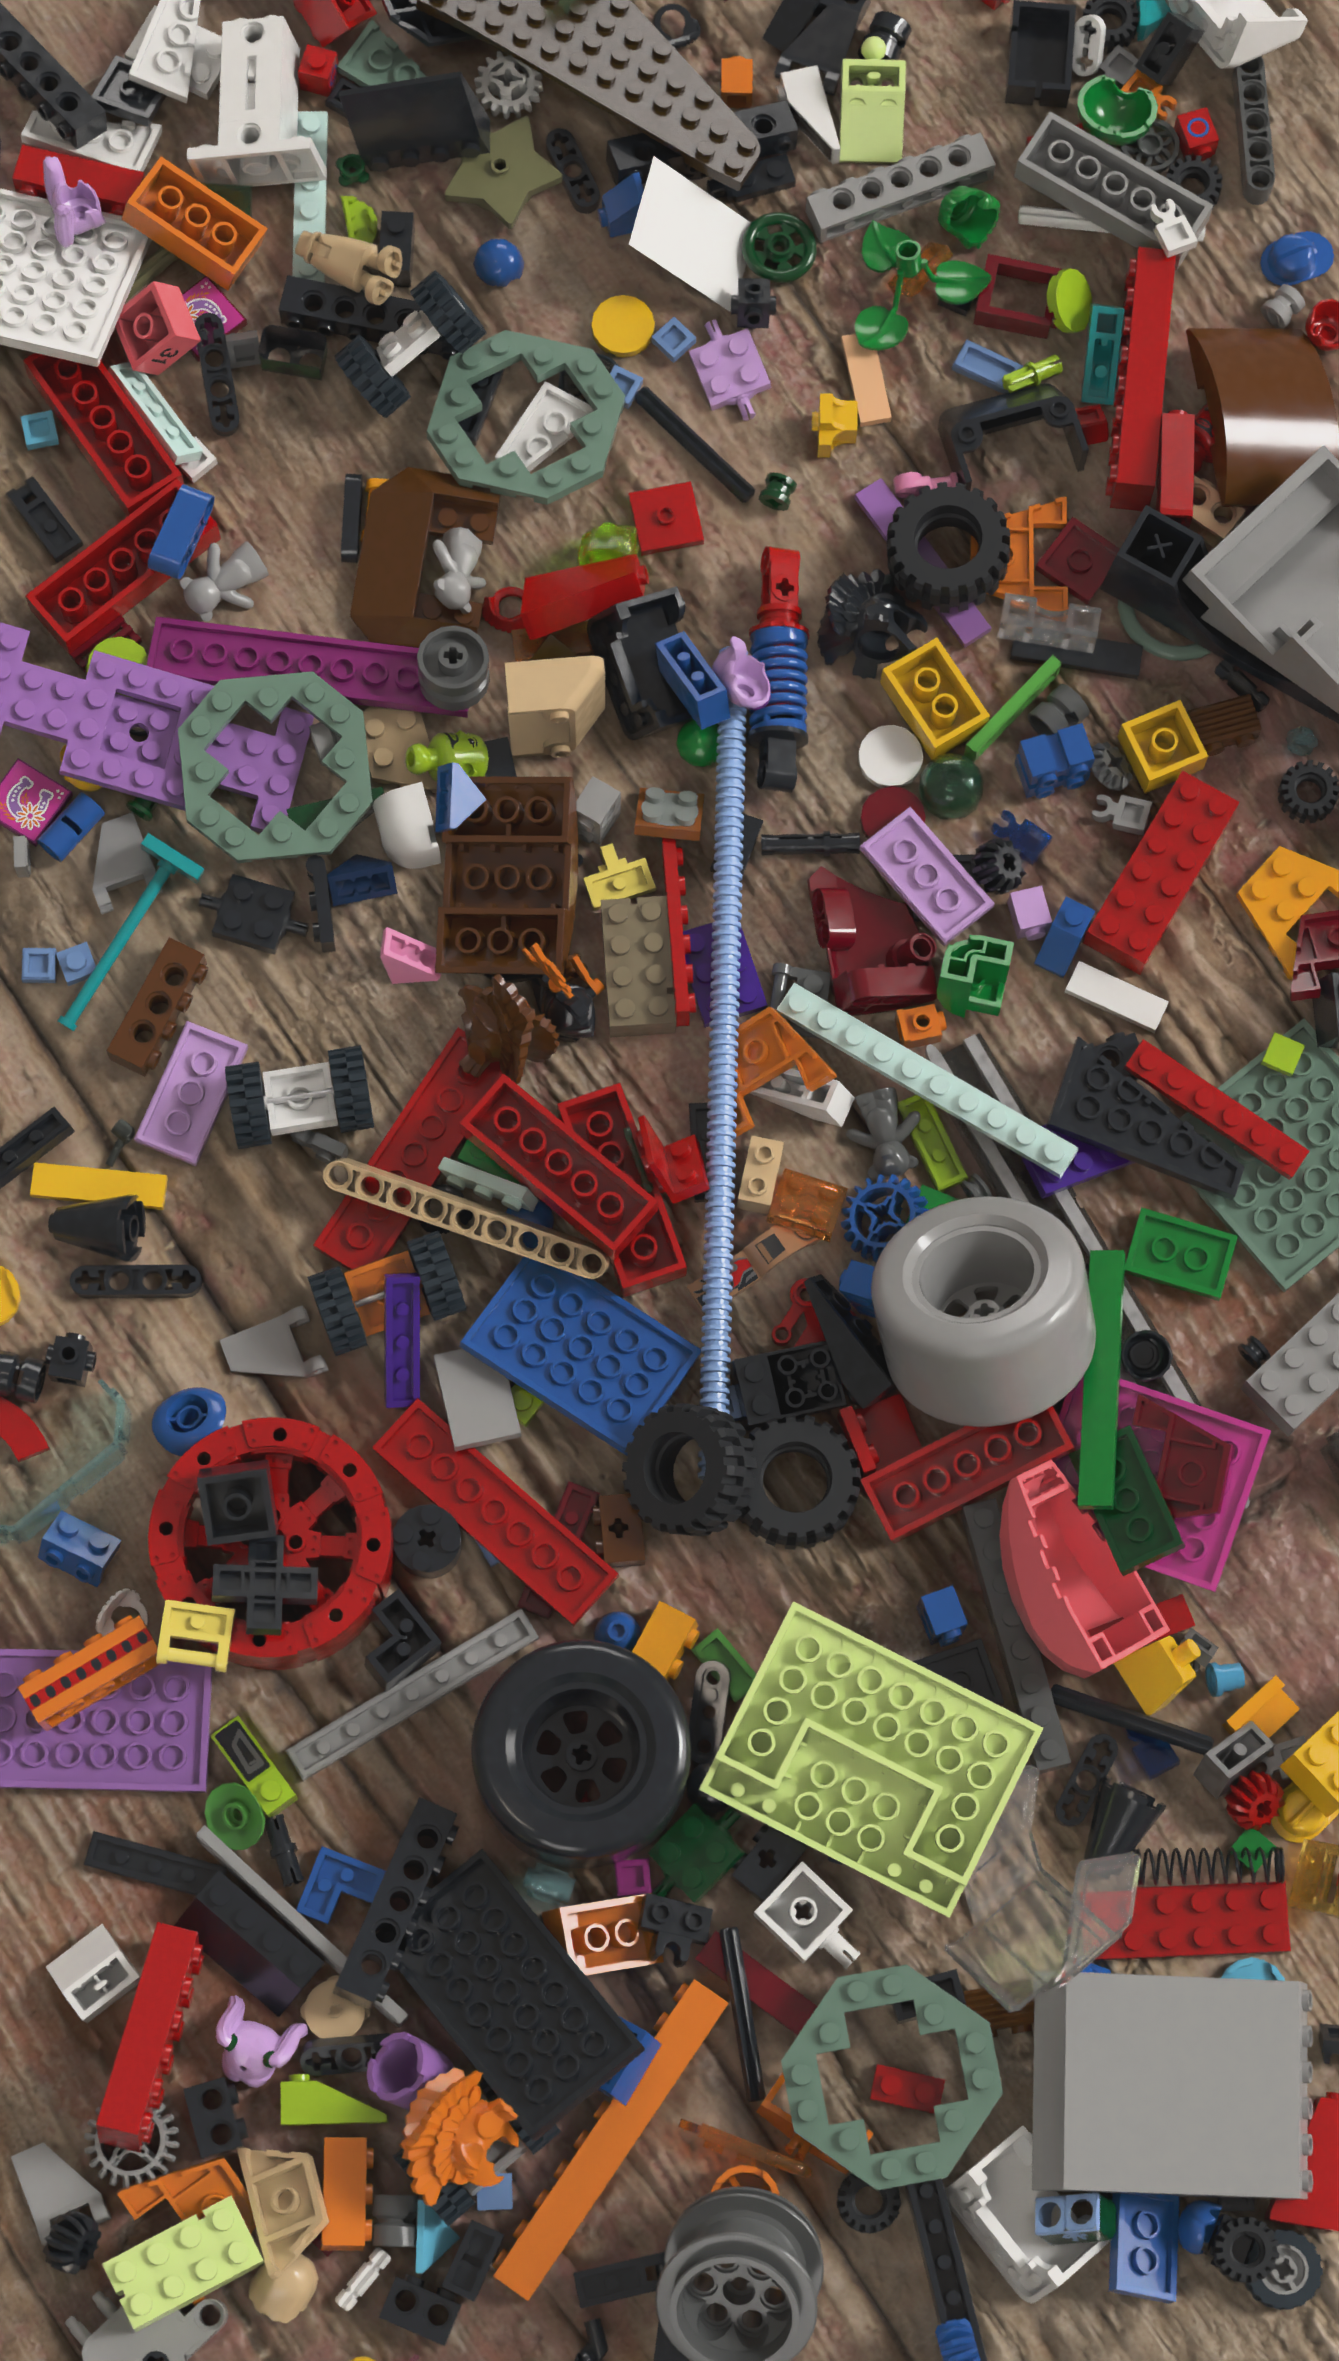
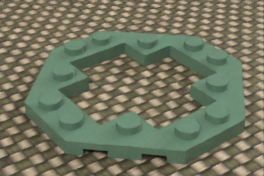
M504 330L471 346L463 354L457 353L450 357L427 428V439L459 485L470 488L473 485L489 488L492 493L514 498L517 495L534 498V502L548 505L603 477L609 451L612 448L616 435L618 421L625 405V395L593 349ZM521 360L537 383L566 370L594 410L570 423V431L582 449L530 474L515 450L486 464L458 423L482 411V402L470 385Z
M313 671L219 680L178 728L187 823L237 863L261 859L298 858V856L313 854H332L373 805L364 713ZM293 700L341 738L322 760V765L345 782V784L306 830H303L279 811L258 835L210 797L229 774V770L208 754L206 750L245 704L272 724L289 702Z
M907 1964L837 1977L781 2060L794 2132L877 2191L947 2178L1003 2094L990 2022ZM913 2001L920 2036L955 2029L968 2100L933 2106L940 2142L870 2154L864 2119L829 2125L816 2055L851 2048L844 2013Z

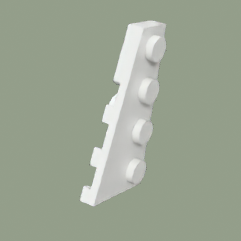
M200 0L159 1L129 71L128 80L187 104Z
M33 110L21 133V140L23 143L44 150L144 172L162 134V125L151 123L150 127L136 126L135 122L122 120V124L107 122V131L77 150L69 140L64 141L60 137L56 127L49 120L45 121L38 111Z

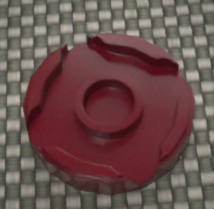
M894 786L881 788L871 794L863 804L860 818L862 832L869 839L909 807L925 823L926 816L923 804L915 794L905 788Z

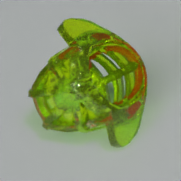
M604 522L600 526L588 530L581 537V544L577 554V565L581 566L632 554L638 555L640 545L637 544V528L635 526L615 525L612 522Z

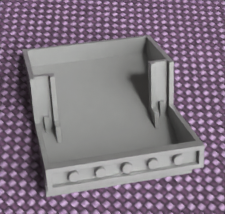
M1323 445L1193 567L1182 581L1209 608L1201 616V619L1339 714V461Z
M1090 1972L1035 1974L1032 2190L1167 2194L1182 2197L1308 2200V2192H1312L1313 2174L1311 2170H1308V2156H1311L1313 2152V2138L1311 2134H1308V2119H1312L1313 2115L1312 2099L1308 2098V2083H1312L1313 2067L1312 2063L1307 2061V2047L1312 2046L1313 2032L1312 2027L1307 2026V2011L1312 2010L1313 1997L1311 1990H1307V1984L1300 1981Z

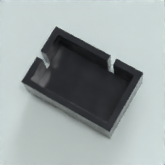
M1014 0L1010 19L1005 103L1033 105L1034 100H1039V106L1067 108L1071 91L1076 5Z

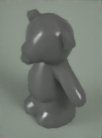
M893 1087L882 1088L856 1096V1103L867 1122L871 1134L857 1129H848L846 1136L851 1141L875 1149L873 1165L868 1170L869 1177L876 1179L878 1174H882L885 1178L889 1179L891 1174L899 1177L908 1169L916 1168L919 1163L918 1159L909 1155L907 1149L901 1143L919 1123L920 1113L918 1111L909 1113L904 1121L898 1125V1098L896 1089Z

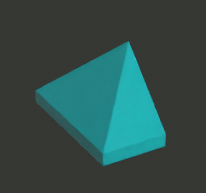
M1135 0L1136 8L1139 11L1137 41H1144L1160 26L1167 13L1172 12L1165 0Z

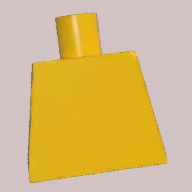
M1167 1636L1139 1648L1113 1664L1145 1714L1151 1716L1165 1708L1195 1679L1196 1673L1190 1663L1200 1657L1201 1652L1197 1644L1191 1639H1187L1180 1645H1177L1173 1637Z

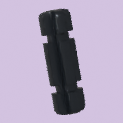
M1225 659L1221 661L1215 669V674L1223 681L1226 679L1228 681L1227 685L1239 696L1250 694L1256 712H1261L1266 708L1270 698L1262 690L1259 692L1257 690L1258 686L1241 670L1236 671L1234 664Z

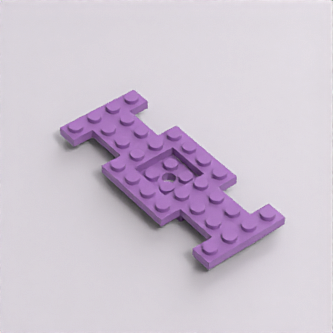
M0 622V734L3 725L66 743L67 746L59 774L186 811L178 728L214 686L96 650L93 651L85 680L22 661L30 631ZM285 707L280 714L275 736L229 723L206 750L208 754L229 770V774L217 788L257 799L250 824L251 830L261 833L279 811L288 816L287 809L291 805L310 734L309 726L312 725L314 716ZM135 727H140L146 731L148 738L143 742L134 741L130 737L129 731Z

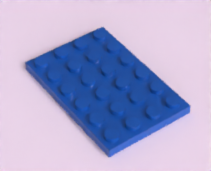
M533 1243L530 1248H536L538 1244ZM527 1257L521 1259L460 1341L459 1345L466 1352L626 1456H628V1453L625 1452L627 1443L633 1442L635 1438L632 1435L638 1425L644 1426L643 1420L651 1412L658 1413L659 1408L667 1404L701 1356L700 1348L595 1280L575 1275Z

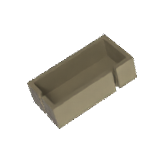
M667 896L638 897L637 904H631L630 898L601 900L610 1038L675 1033L676 1016Z

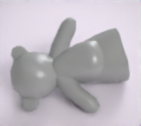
M452 528L444 533L442 541L435 540L433 542V550L445 572V575L434 581V595L447 608L459 609L463 614H468L471 611L469 603L471 589H482L486 586L485 579L470 575L481 554L482 541L467 528Z
M245 541L221 566L219 563L220 547L217 543H211L207 551V577H199L193 580L189 577H182L179 580L187 605L191 610L198 613L204 622L212 619V611L218 605L221 598L246 609H251L254 606V601L250 597L235 591L245 585L262 580L269 575L266 566L249 542Z

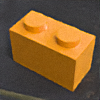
M659 1601L632 1652L649 1662L667 1681L670 1678L675 1680L684 1664V1661L680 1660L686 1648L691 1650L699 1637L700 1631L697 1630V1621L695 1618Z

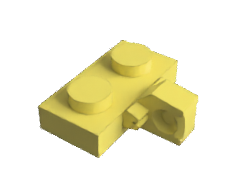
M613 843L600 847V855L604 865L598 866L599 873L583 878L593 911L601 909V900L632 899L656 891L646 858L627 863L626 858L618 860Z

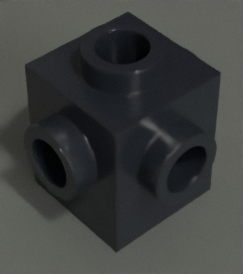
M738 278L737 295H731V314L737 315V328H769L770 315H776V296H770V279Z
M66 1333L65 1337L56 1335L54 1345L49 1344L46 1353V1364L50 1365L48 1376L52 1382L85 1387L88 1371H94L97 1359V1352H93V1347L90 1341H86V1336L77 1333Z

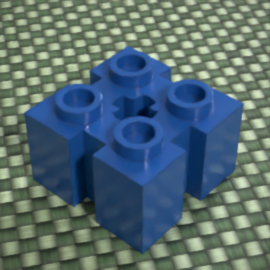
M1083 723L1057 730L1055 734L1048 736L1043 734L1020 741L1018 747L1019 754L1016 755L1014 764L1026 798L1036 796V798L1041 799L1052 795L1055 792V787L1063 785V787L1071 790L1083 786L1089 779L1090 768L1093 766L1095 757Z

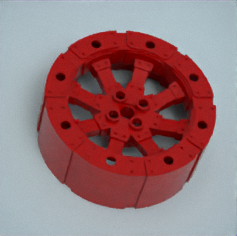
M278 1417L244 1420L241 1425L231 1428L225 1426L198 1441L181 1456L167 1474L168 1480L163 1489H159L150 1516L148 1530L150 1563L157 1575L158 1580H156V1583L164 1600L183 1602L186 1598H192L196 1604L217 1607L220 1602H212L213 1576L208 1580L205 1578L195 1583L190 1570H187L186 1564H188L186 1549H198V1547L222 1550L223 1553L233 1555L226 1562L227 1565H248V1545L238 1541L207 1546L204 1525L190 1520L194 1510L193 1504L196 1498L200 1499L197 1482L199 1469L238 1464L249 1458H252V1460L268 1459L276 1512L280 1514L277 1535L284 1536L283 1567H310L309 1561L320 1560V1558H343L344 1561L352 1562L349 1571L350 1576L346 1583H342L336 1593H333L329 1588L325 1589L318 1581L317 1605H309L313 1612L301 1617V1620L292 1623L290 1621L282 1622L281 1635H265L266 1643L263 1646L258 1647L253 1644V1638L256 1635L246 1634V1620L234 1617L228 1661L245 1667L263 1670H285L303 1667L304 1663L314 1660L319 1662L337 1653L356 1639L370 1624L372 1609L381 1602L382 1598L386 1597L394 1571L395 1551L393 1547L392 1520L377 1478L364 1459L345 1441L334 1434L330 1436L322 1432L320 1427L300 1420ZM274 1438H282L283 1441H276ZM294 1460L305 1464L310 1462L316 1465L317 1469L326 1475L320 1483L321 1487L304 1502L300 1501L290 1507V1496L288 1494L289 1474L292 1472ZM348 1464H352L357 1468L356 1474L352 1477H348L343 1473L344 1467ZM346 1498L352 1511H356L355 1533H346L345 1536L322 1535L321 1532L311 1531L324 1513L335 1503L338 1505ZM166 1522L173 1526V1531L169 1535H163ZM294 1537L302 1539V1545L297 1549L291 1548L290 1540ZM371 1539H377L380 1542V1547L377 1551L367 1549V1543ZM334 1609L341 1610L343 1613L342 1619L338 1622H333L329 1618L330 1612ZM197 1641L210 1652H218L219 1644Z

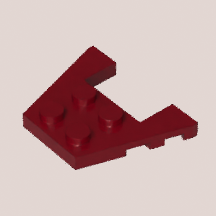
M1339 910L1301 915L1290 989L1291 1001L1320 998L1321 987L1316 971L1339 968Z
M1138 1395L1132 1425L1166 1432L1156 1482L1173 1519L1178 1520L1220 1514L1233 1446L1145 1396Z

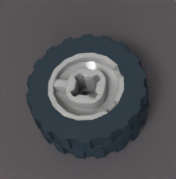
M1273 2230L1275 2240H1278L1279 2246H1277L1279 2259H1276V2267L1268 2273L1266 2278L1260 2279L1258 2282L1246 2283L1245 2286L1252 2293V2297L1256 2301L1263 2303L1264 2306L1269 2308L1288 2310L1300 2307L1315 2296V2291L1321 2285L1320 2278L1323 2275V2268H1321L1320 2261L1322 2260L1320 2254H1317L1314 2244L1310 2243L1307 2237L1302 2234L1295 2233L1292 2230ZM1255 2240L1250 2246L1244 2264H1250L1258 2257L1259 2247Z

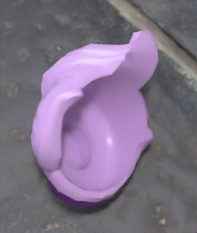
M732 636L729 641L730 646L719 653L712 665V670L727 689L728 699L732 703L750 710L762 709L769 703L771 698V688L765 673V664L747 655L744 641Z

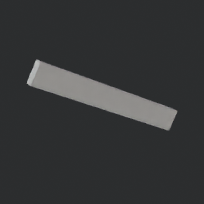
M521 1608L401 1680L386 1693L385 1691L381 1692L285 1751L302 1780L305 1781L539 1639V1636Z
M204 1825L196 1833L197 1842L224 1867H227L229 1872L332 1968L341 1974L347 1957ZM387 1994L382 2003L375 2001L373 2005L396 2027L400 2028L408 2019V2014Z

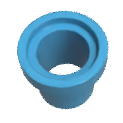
M1212 1662L1208 1663L1205 1668L1206 1684L1212 1697H1219L1223 1695V1692L1241 1689L1245 1686V1675L1240 1663L1218 1665V1663Z

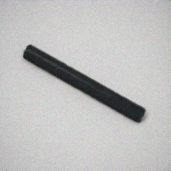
M643 387L636 393L635 402L742 503H746L755 494L754 487L648 387Z
M1054 1684L1051 1688L1055 1705L1201 1755H1205L1213 1748L1214 1740L1207 1735L1058 1684Z
M727 1927L721 1929L719 1934L745 2094L748 2102L764 2100L766 2094L739 1929L737 1927Z

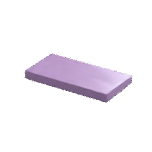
M911 807L860 845L859 850L943 946L962 933L995 905L991 898Z
M186 1021L134 1141L196 1166L228 1095L225 1067L242 1064L248 1050V1045Z

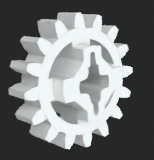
M500 51L497 52L496 60L487 57L488 67L479 66L478 72L481 77L475 78V85L478 88L475 91L477 98L482 99L483 109L491 107L492 116L494 117L501 111L505 119H508L512 112L515 113L517 118H520V110L522 109L531 112L530 102L539 103L540 98L537 92L543 91V84L540 81L542 79L541 73L510 55L503 57ZM517 69L523 71L525 74L519 73ZM493 95L499 96L501 100L496 99Z

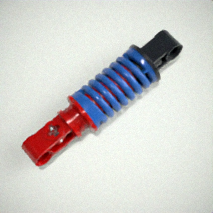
M766 546L762 552L760 562L762 585L761 606L757 609L759 624L749 629V639L752 643L750 648L751 656L765 664V673L771 688V698L769 703L762 709H749V725L751 728L747 733V743L759 749L758 788L792 793L797 781L796 749L806 746L809 741L807 725L805 724L807 718L805 710L807 700L805 697L808 694L805 686L808 682L806 676L808 671L806 664L808 654L805 649L808 646L810 634L807 627L799 624V621L802 619V609L798 607L800 553L798 550Z

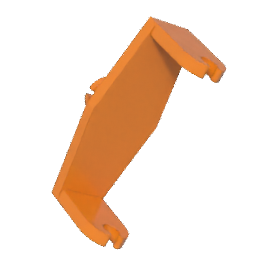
M782 2072L756 2112L791 2139L786 2144L785 2151L791 2156L793 2151L798 2148L794 2159L804 2161L806 2154L810 2152L846 2175L849 2170L796 2134L793 2129L791 2115L771 2103L785 2082ZM868 2129L866 2134L869 2142L874 2133Z

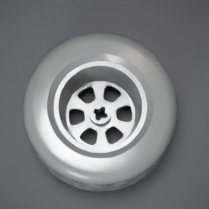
M996 1196L964 1198L936 1206L905 1224L886 1244L875 1264L871 1283V1298L889 1374L897 1389L907 1401L934 1418L962 1426L991 1427L1015 1423L1033 1417L1063 1399L1082 1379L1090 1365L1095 1349L1096 1326L1083 1254L1075 1237L1064 1223L1038 1206L1017 1199ZM967 1311L963 1317H957L958 1315Z

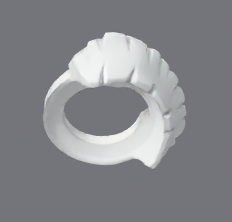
M126 1588L116 1592L115 1596L110 1597V1600L102 1607V1611L98 1614V1619L96 1620L95 1628L98 1634L101 1633L105 1636L115 1630L111 1615L118 1606L136 1609L146 1626L148 1625V1613L140 1602L141 1598L138 1593H135V1590Z

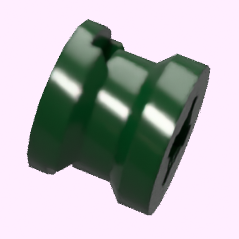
M768 473L765 479L766 488L760 492L759 500L769 508L786 511L791 502L789 499L790 494L795 492L797 483L784 474Z

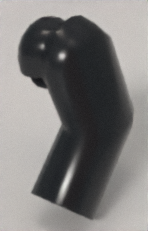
M601 2318L584 2322L588 2341L580 2353L576 2354L574 2361H602L608 2352Z

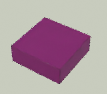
M649 1858L622 1860L614 1863L617 1897L652 1893Z

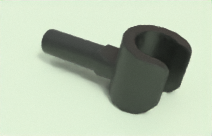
M120 1119L111 1130V1133L118 1138L105 1163L113 1167L124 1145L129 1143L135 1136L134 1128L123 1119Z

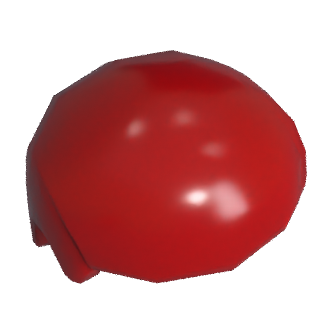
M1334 299L1319 301L1311 309L1305 323L1308 338L1320 350L1328 352L1339 350V301Z

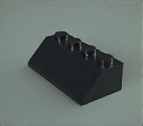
M220 1871L214 1875L195 1897L174 1925L198 1932L199 1944L203 1945V1952L278 2017L283 2014L325 1964L324 1961Z

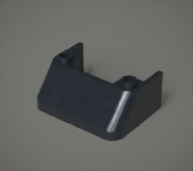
M1044 383L945 410L939 418L938 432L951 471L957 474L958 483L966 484V490H971L972 479L963 454L976 451L982 444L983 435L1042 419L1051 427L1063 428L1077 472L1084 470L1089 448L1073 403L1055 386Z

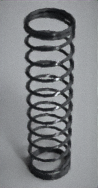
M1273 1846L1269 1851L1268 1862L1266 1863L1264 1851L1261 1847H1258L1254 1858L1256 1861L1260 1850L1266 1883L1269 1884L1271 1858L1274 1850L1276 1883L1283 1884L1285 1879L1283 1848L1281 1846L1276 1848ZM1176 1847L1172 1852L1169 1870L1166 1851L1161 1848L1158 1852L1155 1870L1152 1851L1147 1848L1144 1853L1141 1869V1852L1138 1848L1132 1852L1133 1883L1135 1886L1144 1885L1148 1852L1153 1880L1156 1886L1159 1881L1162 1853L1169 1885L1172 1884L1176 1853L1183 1885L1186 1884L1189 1853L1192 1856L1197 1885L1200 1884L1203 1852L1206 1856L1211 1885L1214 1884L1217 1852L1220 1856L1225 1885L1228 1883L1231 1851L1234 1856L1239 1885L1242 1883L1243 1863L1240 1861V1865L1238 1864L1236 1851L1233 1847H1230L1225 1867L1222 1851L1217 1847L1213 1854L1211 1868L1208 1851L1203 1847L1200 1851L1197 1870L1195 1854L1190 1847L1186 1851L1183 1870L1181 1854ZM1244 1847L1241 1852V1858L1243 1859L1246 1851L1251 1881L1255 1884L1256 1872L1254 1873L1251 1854L1249 1849Z

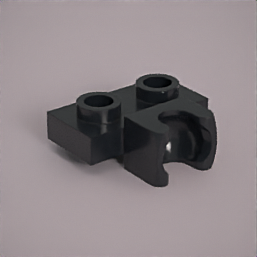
M646 1893L643 1896L637 1930L654 1933L651 1939L649 1959L655 1961L664 1953L665 1948H669L674 1954V1966H684L689 1958L691 1943L703 1946L707 1943L713 1909Z

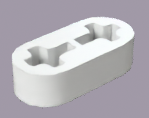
M1094 14L1081 17L1075 24L1072 69L1080 76H1089L1098 72V68L1103 60L1106 27L1103 19ZM1091 21V26L1096 28V33L1090 35L1088 43L1089 33L1084 31V26L1090 24ZM1087 48H1089L1088 59L1093 60V65L1087 66L1085 69V64L1080 63V58L1086 56Z

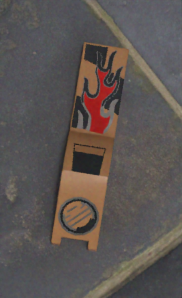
M812 1207L774 1225L733 1256V1261L730 1262L733 1266V1271L730 1272V1275L733 1276V1281L729 1283V1285L733 1286L732 1292L729 1293L732 1299L762 1280L768 1272L789 1256L805 1247L817 1244L830 1235L829 1231L826 1228L822 1230L812 1215L815 1211ZM703 1276L688 1285L686 1289L701 1311L702 1306L706 1304L702 1301L703 1295L706 1294L703 1291V1285L706 1284L703 1281Z

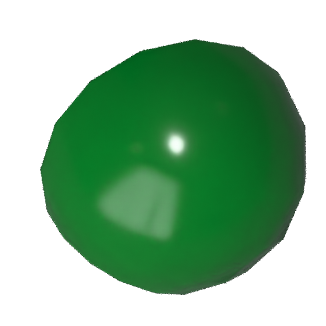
M1102 75L1086 82L1080 90L1077 110L1078 117L1087 133L1110 146L1118 147L1134 143L1145 136L1157 117L1158 104L1152 91L1138 87L1135 92H1124L1116 86L1115 79Z

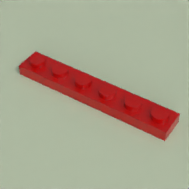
M662 838V860L665 896H667L676 1027L690 1026V1013H696L695 993L688 994V984H693L692 964H686L685 954H691L690 934L683 935V925H688L687 905H681L680 896H686L685 876H678V867H683L682 847L676 848L675 839Z
M1144 1039L1123 1068L1288 1180L1294 1176L1310 1151Z

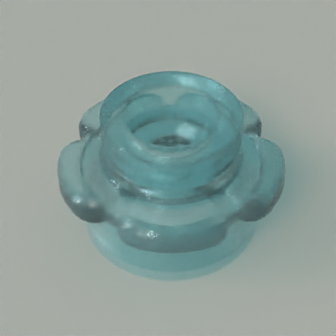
M1297 727L1290 730L1287 734V748L1295 755L1307 756L1312 753L1313 747L1318 745V739L1314 737L1313 731L1307 727Z

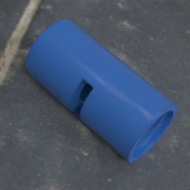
M80 792L37 839V842L50 856L62 862L105 815V812L93 799Z

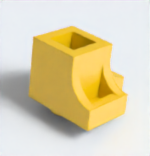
M820 393L818 412H812V431H818V458H830L832 450L840 444H856L858 401L840 400L835 398L833 394Z

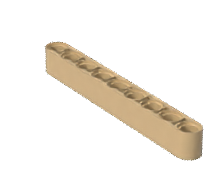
M342 1157L329 1163L323 1171L324 1182L332 1190L587 1279L599 1278L610 1266L611 1258L591 1242L350 1158ZM337 1165L343 1166L348 1172V1179L345 1183L339 1182L334 1176V1169ZM369 1176L376 1178L380 1184V1189L376 1194L366 1189L365 1180ZM402 1187L409 1190L411 1193V1202L409 1204L399 1202L396 1196L398 1188ZM430 1199H437L442 1203L443 1212L441 1215H434L429 1211L428 1202ZM465 1209L473 1213L475 1218L473 1226L462 1224L459 1218L461 1210ZM493 1221H501L506 1226L505 1237H497L492 1233L491 1224ZM524 1232H532L537 1236L538 1245L536 1248L525 1246L522 1240ZM556 1243H564L568 1246L570 1250L568 1259H560L555 1255L554 1246ZM588 1254L599 1256L602 1262L600 1270H592L586 1265V1256Z

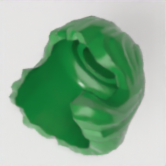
M959 186L951 190L942 199L938 212V221L948 233L957 237L966 249H971V247L980 249L982 244L987 241L988 234H991L996 227L1000 213V202L985 191L967 186Z

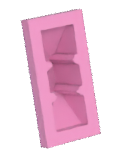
M388 927L383 930L380 958L392 984L429 982L440 979L441 973H435V947Z

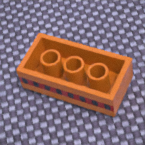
M132 1615L121 1619L114 1624V1631L105 1636L101 1633L92 1636L83 1643L85 1648L74 1654L68 1651L54 1659V1666L44 1672L41 1669H37L22 1679L24 1683L18 1686V1689L36 1721L46 1732L160 1665L156 1663L158 1645L140 1616L133 1619Z

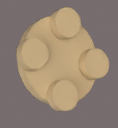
M338 1975L331 1976L327 1981L317 1985L300 2008V2014L306 2020L310 2030L321 2039L353 2036L371 2014V2010L333 1994L339 1978Z

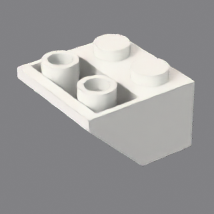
M103 1924L99 1925L46 1966L65 1998L82 2021L86 2023L90 2022L138 1985L141 1977Z

